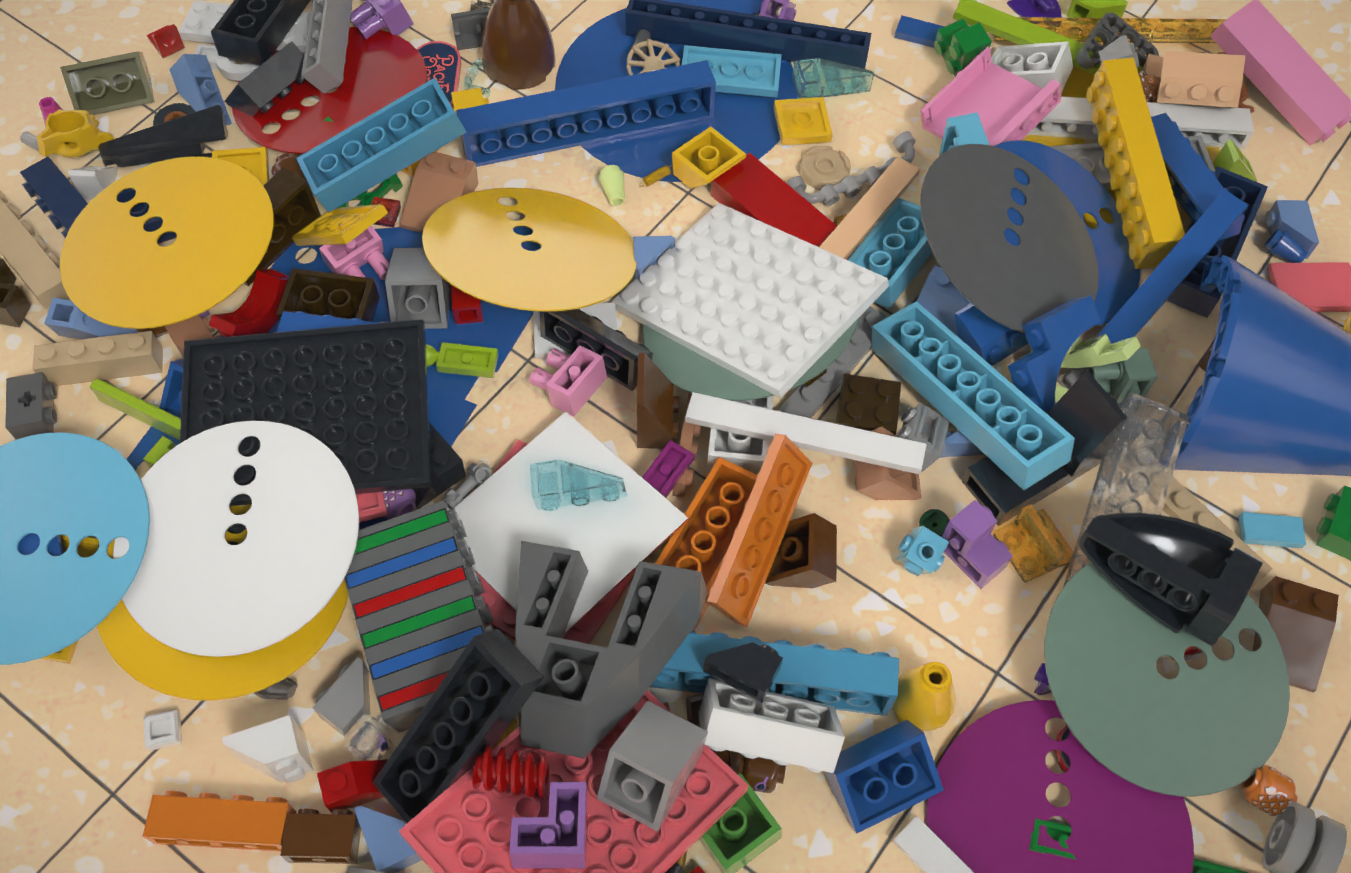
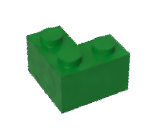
M963 18L937 30L934 48L936 53L945 60L948 72L956 77L961 70H964L973 61L975 56L979 55L987 47L990 48L992 40L980 22L969 27Z

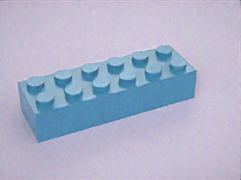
M433 78L296 159L313 194L325 209L331 212L465 134L467 131L437 80Z

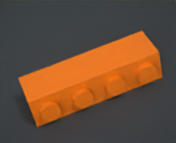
M166 791L165 795H152L142 837L153 844L281 852L287 814H296V810L287 803V799L281 797H267L265 802L253 801L254 798L247 795H233L232 799H220V795L200 793L198 798L186 797L187 794L180 791Z

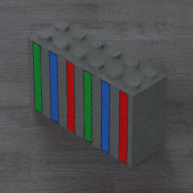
M445 501L359 530L355 553L344 578L382 720L399 733L410 729L471 639L476 635L493 630L492 625H489V623L494 621L488 603L485 604L483 596L480 595L485 593L483 584L472 566L476 564L471 548L467 546L464 537H467L462 520H459L456 510H450Z

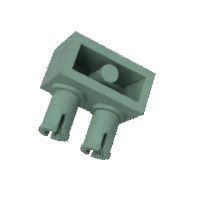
M1139 348L1128 360L1088 367L1089 373L1110 396L1115 398L1121 408L1140 406L1158 377L1148 348Z

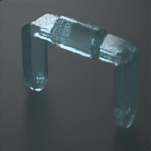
M476 59L473 65L469 67L464 78L465 90L481 88L483 96L489 97L491 94L490 89L472 85L478 74L479 67L483 68L482 59Z

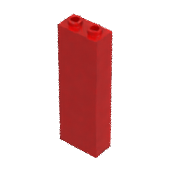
M750 152L746 154V158L711 182V197L718 203L818 247L822 245L837 227L835 223Z

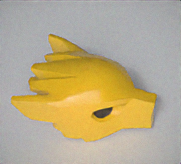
M61 109L53 114H49L45 129L36 137L39 153L44 157L56 153L73 159L91 151L99 150V144L115 138L109 132L99 130L100 122L95 120L94 115H89L88 111Z

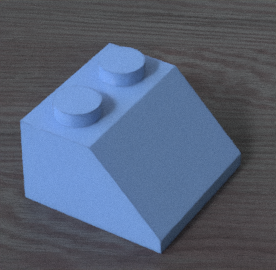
M934 265L917 300L920 305L958 337L954 313L971 304V302L953 285L942 268Z

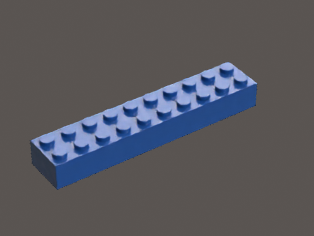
M705 60L456 110L457 116L467 131L461 135L466 160L476 162V167L712 119L714 118L716 81L708 61Z

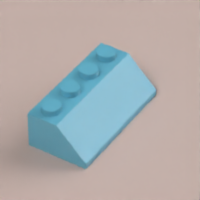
M898 197L848 259L850 262L888 278L889 287L874 302L889 309L933 253L925 234L920 206Z

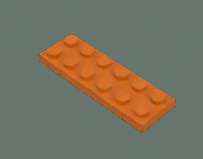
M775 433L773 441L767 450L764 463L756 476V482L749 499L745 503L743 514L738 526L734 530L732 541L726 555L722 559L720 570L714 584L711 586L707 602L735 624L743 627H748L813 464L783 434Z

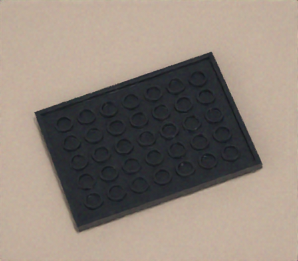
M424 320L184 341L180 443L208 429L235 422L270 421L298 428L326 445L343 464L350 476L356 494L432 487ZM253 436L244 438L239 444V453L245 457L253 456L260 449V440ZM251 465L239 467L234 474L235 483L241 486L250 484L256 477L255 468ZM239 494L231 500L230 506L251 505L252 499L247 494Z

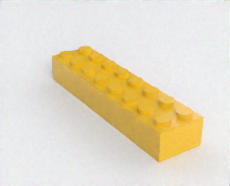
M1134 57L1103 60L1099 70L1095 73L1091 86L1087 89V101L1091 103L1093 110L1092 120L1097 125L1099 132L1098 142L1104 150V164L1110 172V186L1116 194V208L1118 213H1121L1123 234L1127 236L1129 242V256L1134 261L1136 269L1157 267L1183 238L1185 232Z

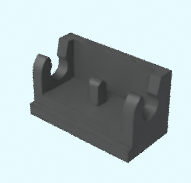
M490 8L451 14L458 51L482 47L483 29Z

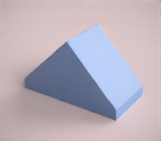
M672 235L633 237L635 262H637L635 279H640L641 274L650 265L654 266L663 253L669 248L673 249L675 247V238Z

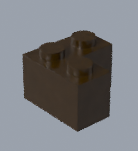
M0 258V324L20 328L31 304L19 287L14 285L17 278L6 262Z

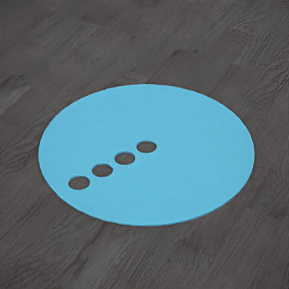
M58 432L31 435L0 446V665L25 663L46 657L64 649L88 634L117 606L134 581L146 551L150 525L146 491L140 477L127 459L102 441L80 434ZM28 534H37L40 538V545L37 550L32 554L22 555L18 549L21 539ZM58 535H66L70 541L67 551L60 556H51L48 552L50 541ZM88 536L97 537L99 540L97 552L87 558L80 557L77 551L79 543ZM116 538H126L129 541L127 553L118 559L110 558L107 553L109 544Z

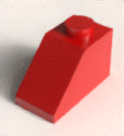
M388 759L350 761L318 772L317 777L325 807L332 813L335 809L349 810L383 798L384 796L372 782Z

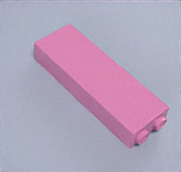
M1252 0L1225 20L1210 36L1226 54L1246 55L1243 73L1310 146L1319 139L1322 142L1327 140L1336 132L1333 129L1335 126L1341 129L1351 121V99L1259 0Z

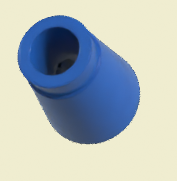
M1277 229L1264 244V247L1268 249V253L1291 263H1301L1308 255V252L1287 231L1282 232Z

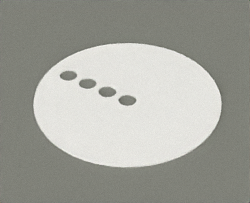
M270 421L235 422L214 427L192 436L166 453L141 479L149 504V536L141 566L122 600L135 621L146 632L158 641L190 654L213 657L235 656L266 648L285 639L312 620L326 606L341 585L351 565L359 533V509L355 489L349 474L336 455L321 441L298 428ZM246 437H257L260 440L258 452L250 457L242 456L238 450L240 442ZM243 465H251L256 470L255 479L245 486L236 484L234 481L236 470ZM239 494L249 495L252 499L249 511L243 515L231 513V500ZM234 524H243L248 531L246 539L238 545L228 544L225 540L227 529ZM119 537L115 539L114 559L121 558L127 553L129 541L126 538Z

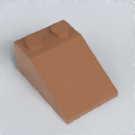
M435 151L423 157L413 177L399 223L400 228L423 233L426 222L438 208L457 197L474 192L479 184L476 162Z

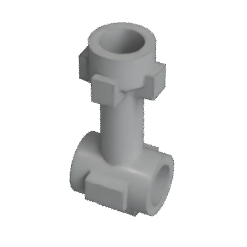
M472 463L467 469L468 477L455 491L449 488L444 493L446 496L442 501H445L451 510L462 502L478 483L482 484L492 476L491 468L487 464Z

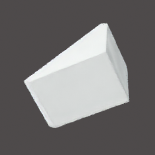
M88 166L68 170L70 179L85 200H92L101 191L114 183L118 173L117 167Z

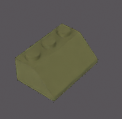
M141 51L60 67L74 110H86L89 112V115H95L155 102L151 77L143 52Z

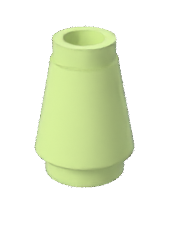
M609 165L602 168L599 181L612 206L624 204L626 201L624 172L617 165Z

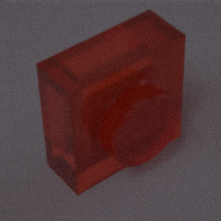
M374 196L371 205H384L388 212L374 225L394 228L401 210L400 200Z

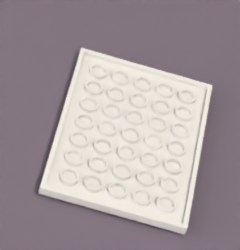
M717 203L675 242L673 249L669 248L663 253L654 266L650 265L641 274L640 279L636 278L612 303H615L617 311L781 398L889 287L888 278L721 203Z

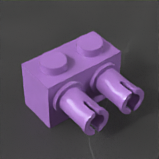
M364 0L365 3L353 10L350 16V20L366 40L383 27L387 28L392 35H399L414 24L400 0Z

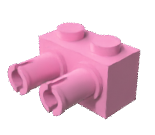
M372 226L348 244L323 245L319 248L324 263L334 274L366 277L359 268L369 263L381 280L386 279L385 274L388 272L390 263L382 254L384 252L382 239Z
M579 346L571 356L553 348L551 351L555 355L549 352L546 363L559 370L552 375L537 367L534 369L535 372L532 371L529 382L548 392L551 406L575 417L607 379L603 356L582 346Z

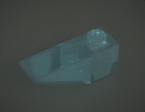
M816 58L795 61L792 80L798 99L831 97L870 92L874 72Z
M563 460L530 464L532 498L538 510L553 511L561 506H585L589 502L601 500L611 502L621 497H628L624 479Z

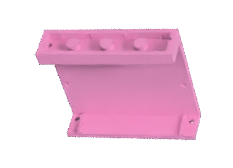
M987 47L979 55L975 56L973 61L964 70H961L947 86L943 87L938 95L924 105L920 111L922 127L943 139L947 118L977 112L990 146H996L1007 141L1023 140L1061 102V83L1052 79L1044 88H1041L992 63L991 48Z

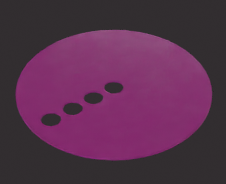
M1054 700L1019 702L984 715L968 726L953 741L937 766L944 791L928 798L926 825L974 873H1192L1194 862L1193 832L1183 796L1166 795L1150 791L1114 774L1098 762L1082 746L1071 730L1068 738L1063 741L1051 739L1045 730L1047 721L1051 718L1064 720ZM1060 750L1069 757L1070 767L1067 772L1056 774L1049 770L1046 765V756L1050 751ZM1052 783L1065 785L1071 795L1068 805L1055 807L1050 804L1046 797L1047 787ZM1060 816L1069 822L1072 831L1070 837L1065 840L1069 848H1063L1060 846L1059 841L1053 840L1048 835L1046 826L1043 825L1039 827L1037 845L1072 853L1076 860L1046 852L1043 854L1029 850L1035 818L1048 821L1051 817Z

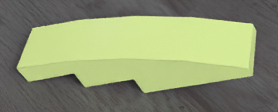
M1107 334L1085 341L1078 337L1066 353L1060 368L1102 366L1128 360L1141 345L1136 336L1112 344ZM1032 349L1027 351L1021 358L1032 353Z

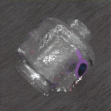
M367 714L362 715L346 733L345 740L347 745L345 749L358 761L380 760L395 742L394 735L390 732L392 727L382 720L381 714H378L376 718Z

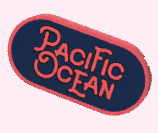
M432 41L418 47L417 50L421 54L426 66V82L435 78L454 109L451 92L458 91L462 66L460 53L455 46L447 42Z

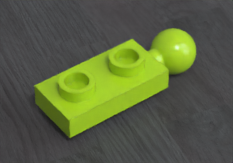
M442 342L440 351H436L433 346L426 344L427 367L437 362L438 372L494 378L499 356L497 348Z

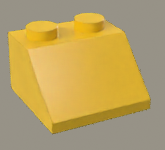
M709 127L672 152L673 175L689 188L707 185L746 158V153L714 128Z

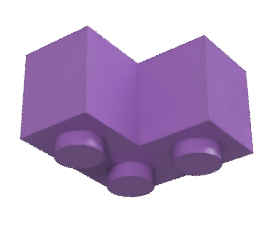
M974 500L948 522L942 538L949 541L943 553L982 589L1007 567L1013 555L1002 541L996 540L991 535L997 523L991 510Z
M550 782L549 817H512L509 854L513 868H586L588 800L586 782Z

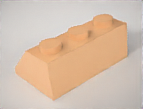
M1165 51L1157 102L1238 108L1246 55Z

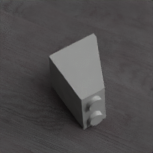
M394 248L385 279L391 322L423 319L425 329L448 328L451 284L443 279L430 265L423 248Z
M647 701L610 748L596 799L658 832L701 756L708 731Z

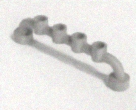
M905 131L894 139L893 145L899 153L905 152V155L901 157L909 163L913 161L915 157L913 145L916 140L910 131ZM897 157L889 159L884 165L877 168L876 166H871L855 177L854 175H849L836 185L828 184L814 194L805 192L807 185L801 176L793 177L786 183L811 204L824 201L826 206L829 207L839 201V194L846 192L849 197H854L861 192L862 187L860 185L868 183L872 187Z

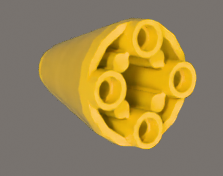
M929 662L900 675L898 678V696L893 704V710L899 723L908 720L923 732L937 730L946 725L954 713L956 703L953 679L947 666L940 662Z

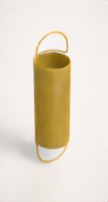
M665 165L645 176L643 182H645L647 187L671 174L670 167L668 168Z

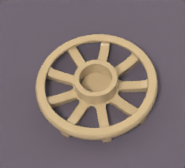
M647 39V41L640 42L632 47L627 57V71L630 76L633 75L631 66L643 67V71L640 73L665 69V65L675 63V66H680V58L677 57L667 43L664 44ZM648 46L650 56H647L640 48ZM653 46L662 49L658 56H655ZM665 52L672 57V59L662 60L661 58ZM637 53L644 59V62L631 60L633 54Z

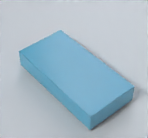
M1242 512L1238 516L1241 540L1246 544L1301 549L1306 545L1302 517Z

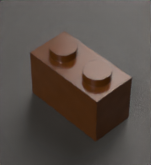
M299 809L298 814H287L280 856L288 863L357 864L361 827L357 816L353 815V811L346 809H335L332 811V814H319V811L315 809Z

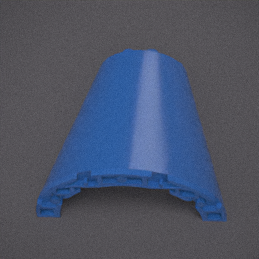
M1222 255V258L1214 257L1204 266L1199 287L1200 291L1211 293L1218 287L1219 293L1223 294L1214 344L1207 364L1203 386L1201 385L1198 388L1188 408L1187 416H1189V423L1179 424L1165 441L1160 465L1166 470L1351 476V334L1235 259Z

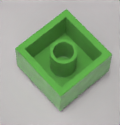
M739 773L738 775L748 784L743 775ZM749 785L748 791L699 840L722 873H736L782 838V828Z

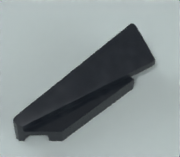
M215 105L101 143L98 149L104 166L116 164L117 167H128L203 154L205 150L204 142L225 140L228 136V130L221 106Z

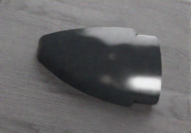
M1116 513L1097 516L1092 519L1079 540V547L1086 557L1128 599L1174 633H1179L1185 625L1186 632L1211 647L1236 617L1263 562L1236 547L1233 551L1230 550L1234 540L1220 532L1179 518L1156 514Z

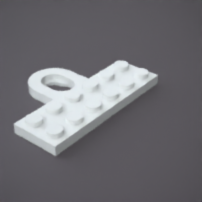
M194 0L178 30L181 39L214 43L211 30L231 4ZM309 12L301 13L276 50H281L292 41L301 52H305L310 19ZM218 52L216 55L219 72L230 80L241 81L259 67V65L251 63L237 65V60L219 56Z

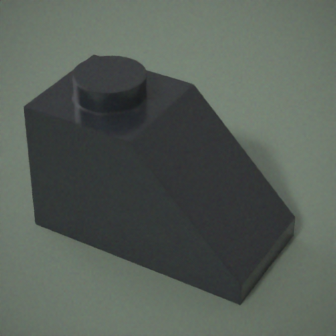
M752 642L708 654L704 660L703 672L763 703L780 671L783 657L779 656V653L768 645L762 644L759 646Z

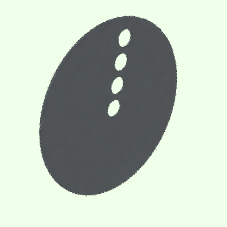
M966 144L951 148L942 153L932 163L924 177L920 196L921 216L925 234L944 273L960 293L976 308L996 322L1010 329L1025 333L1022 325L1071 299L1091 295L1093 302H1095L1099 273L1092 240L1073 204L1046 174L1014 153L984 144ZM1015 169H1020L1027 175L1028 185H1022L1015 179ZM1011 189H1018L1023 193L1026 199L1025 205H1019L1012 199ZM1008 209H1015L1020 213L1023 219L1022 225H1015L1010 221L1007 215ZM1005 229H1011L1018 235L1020 240L1018 246H1013L1007 242L1004 236Z

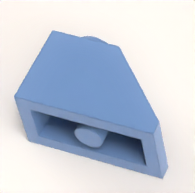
M1276 200L1271 209L1267 211L1265 224L1269 228L1270 235L1277 229L1282 232L1287 231L1308 252L1305 258L1308 259L1319 244L1308 201Z
M363 806L354 808L377 871L396 873L422 860L399 833V830L406 825L405 821Z

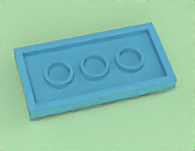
M684 45L682 65L707 60L716 81L715 92L778 97L782 54Z

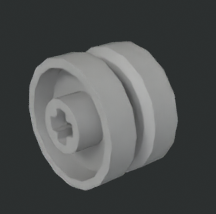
M1291 801L1286 811L1276 817L1269 831L1263 850V868L1271 873H1336L1343 858L1347 842L1345 825L1324 815L1316 818L1314 810Z

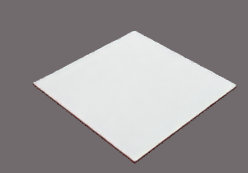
M564 412L453 508L465 527L467 537H464L467 546L471 548L476 564L472 565L474 570L516 611L521 541L580 551L587 566L588 574L564 635L634 571L639 561L643 562L688 520L686 515L567 412Z

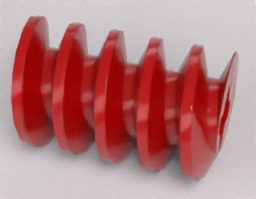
M487 745L483 754H479L475 763L472 778L473 789H478L483 782L485 791H492L497 783L499 793H506L511 785L513 795H520L525 787L527 797H533L539 789L540 798L544 799L549 780V764L547 763L546 754L542 753L536 763L533 760L531 751H528L524 760H520L519 750L514 749L509 759L506 758L504 747L500 748L496 756H492L491 746Z

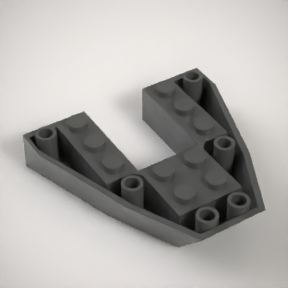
M521 541L515 647L544 676L518 712L521 745L584 759L639 702L699 621L708 590L700 571L639 561L608 647L562 639L588 574L587 566L578 550Z

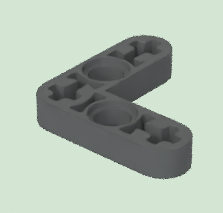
M1109 12L1095 24L1078 50L1076 60L1082 68L1092 69L1100 61L1098 52L1123 35H1126L1131 43H1134L1135 53L1137 52L1139 66L1143 67L1148 54L1159 56V52L1152 43L1115 13ZM1095 36L1103 41V45L1096 41ZM1091 50V51L1094 52V53H1093V54L1090 56V58H1089V57H1088V55H1089L1088 52Z

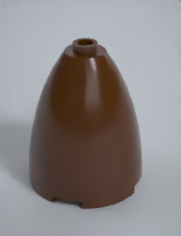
M495 0L488 12L482 34V64L486 75L493 82L498 81L510 85L511 89L515 90L529 89L546 81V76L556 64L554 42L545 15L535 0Z

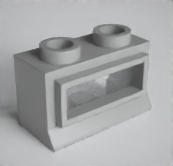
M919 403L915 408L911 406L905 411L901 418V421H903L902 428L896 437L927 444L921 470L923 472L941 457L950 421L946 418H941L940 415L928 406Z

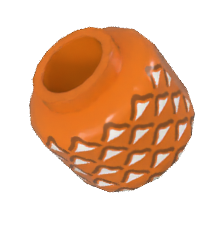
M1263 765L1260 769L1256 768V773L1242 782L1241 787L1244 790L1246 801L1270 816L1282 814L1286 811L1291 801L1297 802L1298 797L1295 794L1296 786L1294 781L1271 766Z

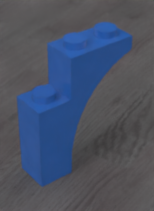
M1091 295L1071 299L1022 325L1032 353L1008 365V369L1016 388L1046 414L1055 405L1057 377L1066 353L1078 337L1101 322Z

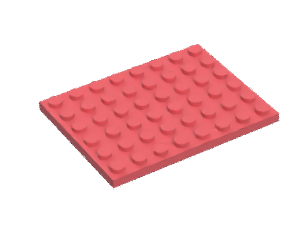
M647 690L639 702L584 759L521 745L519 727L492 749V756H496L500 748L504 747L506 758L509 759L514 749H518L520 760H524L528 751H531L533 760L536 763L541 754L545 753L547 763L549 764V780L544 799L540 798L539 789L533 797H527L525 787L520 795H513L511 785L506 793H499L497 783L492 791H485L483 782L478 789H473L474 765L401 828L399 833L433 873H665L748 791L749 785L707 745H704L698 762L658 832L596 799L610 748L646 702L649 701L671 712ZM550 782H586L588 797L586 868H513L509 854L512 817H549Z

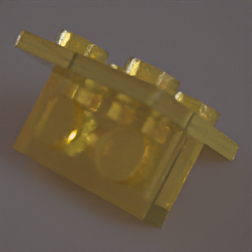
M1031 504L1020 509L1014 522L995 530L993 533L994 538L1002 541L1013 555L1010 562L1024 583L1062 567L1076 558V555L1044 509L1035 511Z

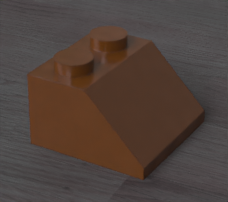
M815 513L789 521L765 584L769 586L812 589L836 582L837 525Z

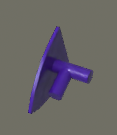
M1010 0L1007 2V5L1015 13L1033 24L1047 28H1060L1062 15L1057 0Z

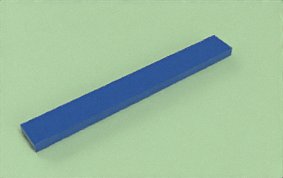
M1224 189L1096 337L1107 334L1112 344L1136 336L1243 214L1248 204Z

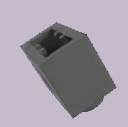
M43 372L6 378L5 428L15 440L31 435L54 433V424L57 423V413L54 408V399H57V389L55 384L50 382Z

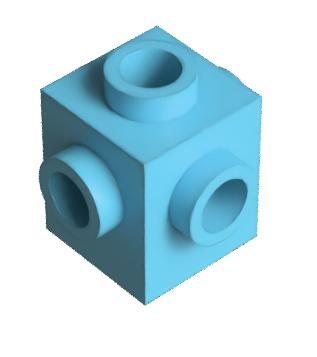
M924 526L916 527L899 544L898 550L901 552L897 560L904 563L903 568L913 575L932 574L933 571L936 572L941 567L945 558L942 554L949 541Z

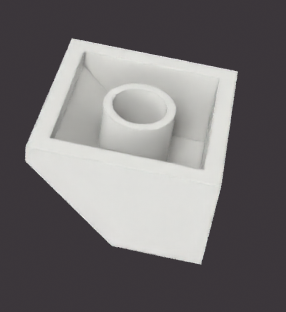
M290 715L222 737L223 744L241 763L279 782H296L303 779L305 774L314 771L305 734Z

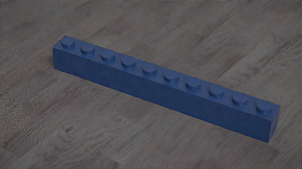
M629 0L625 12L626 35L636 36L637 31L643 29L650 32L651 39L708 48L782 54L781 59L860 72H865L872 34L663 0Z

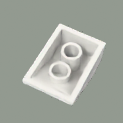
M1069 42L997 46L991 57L992 63L1041 88H1044L1052 79L1061 83V93L1073 68Z

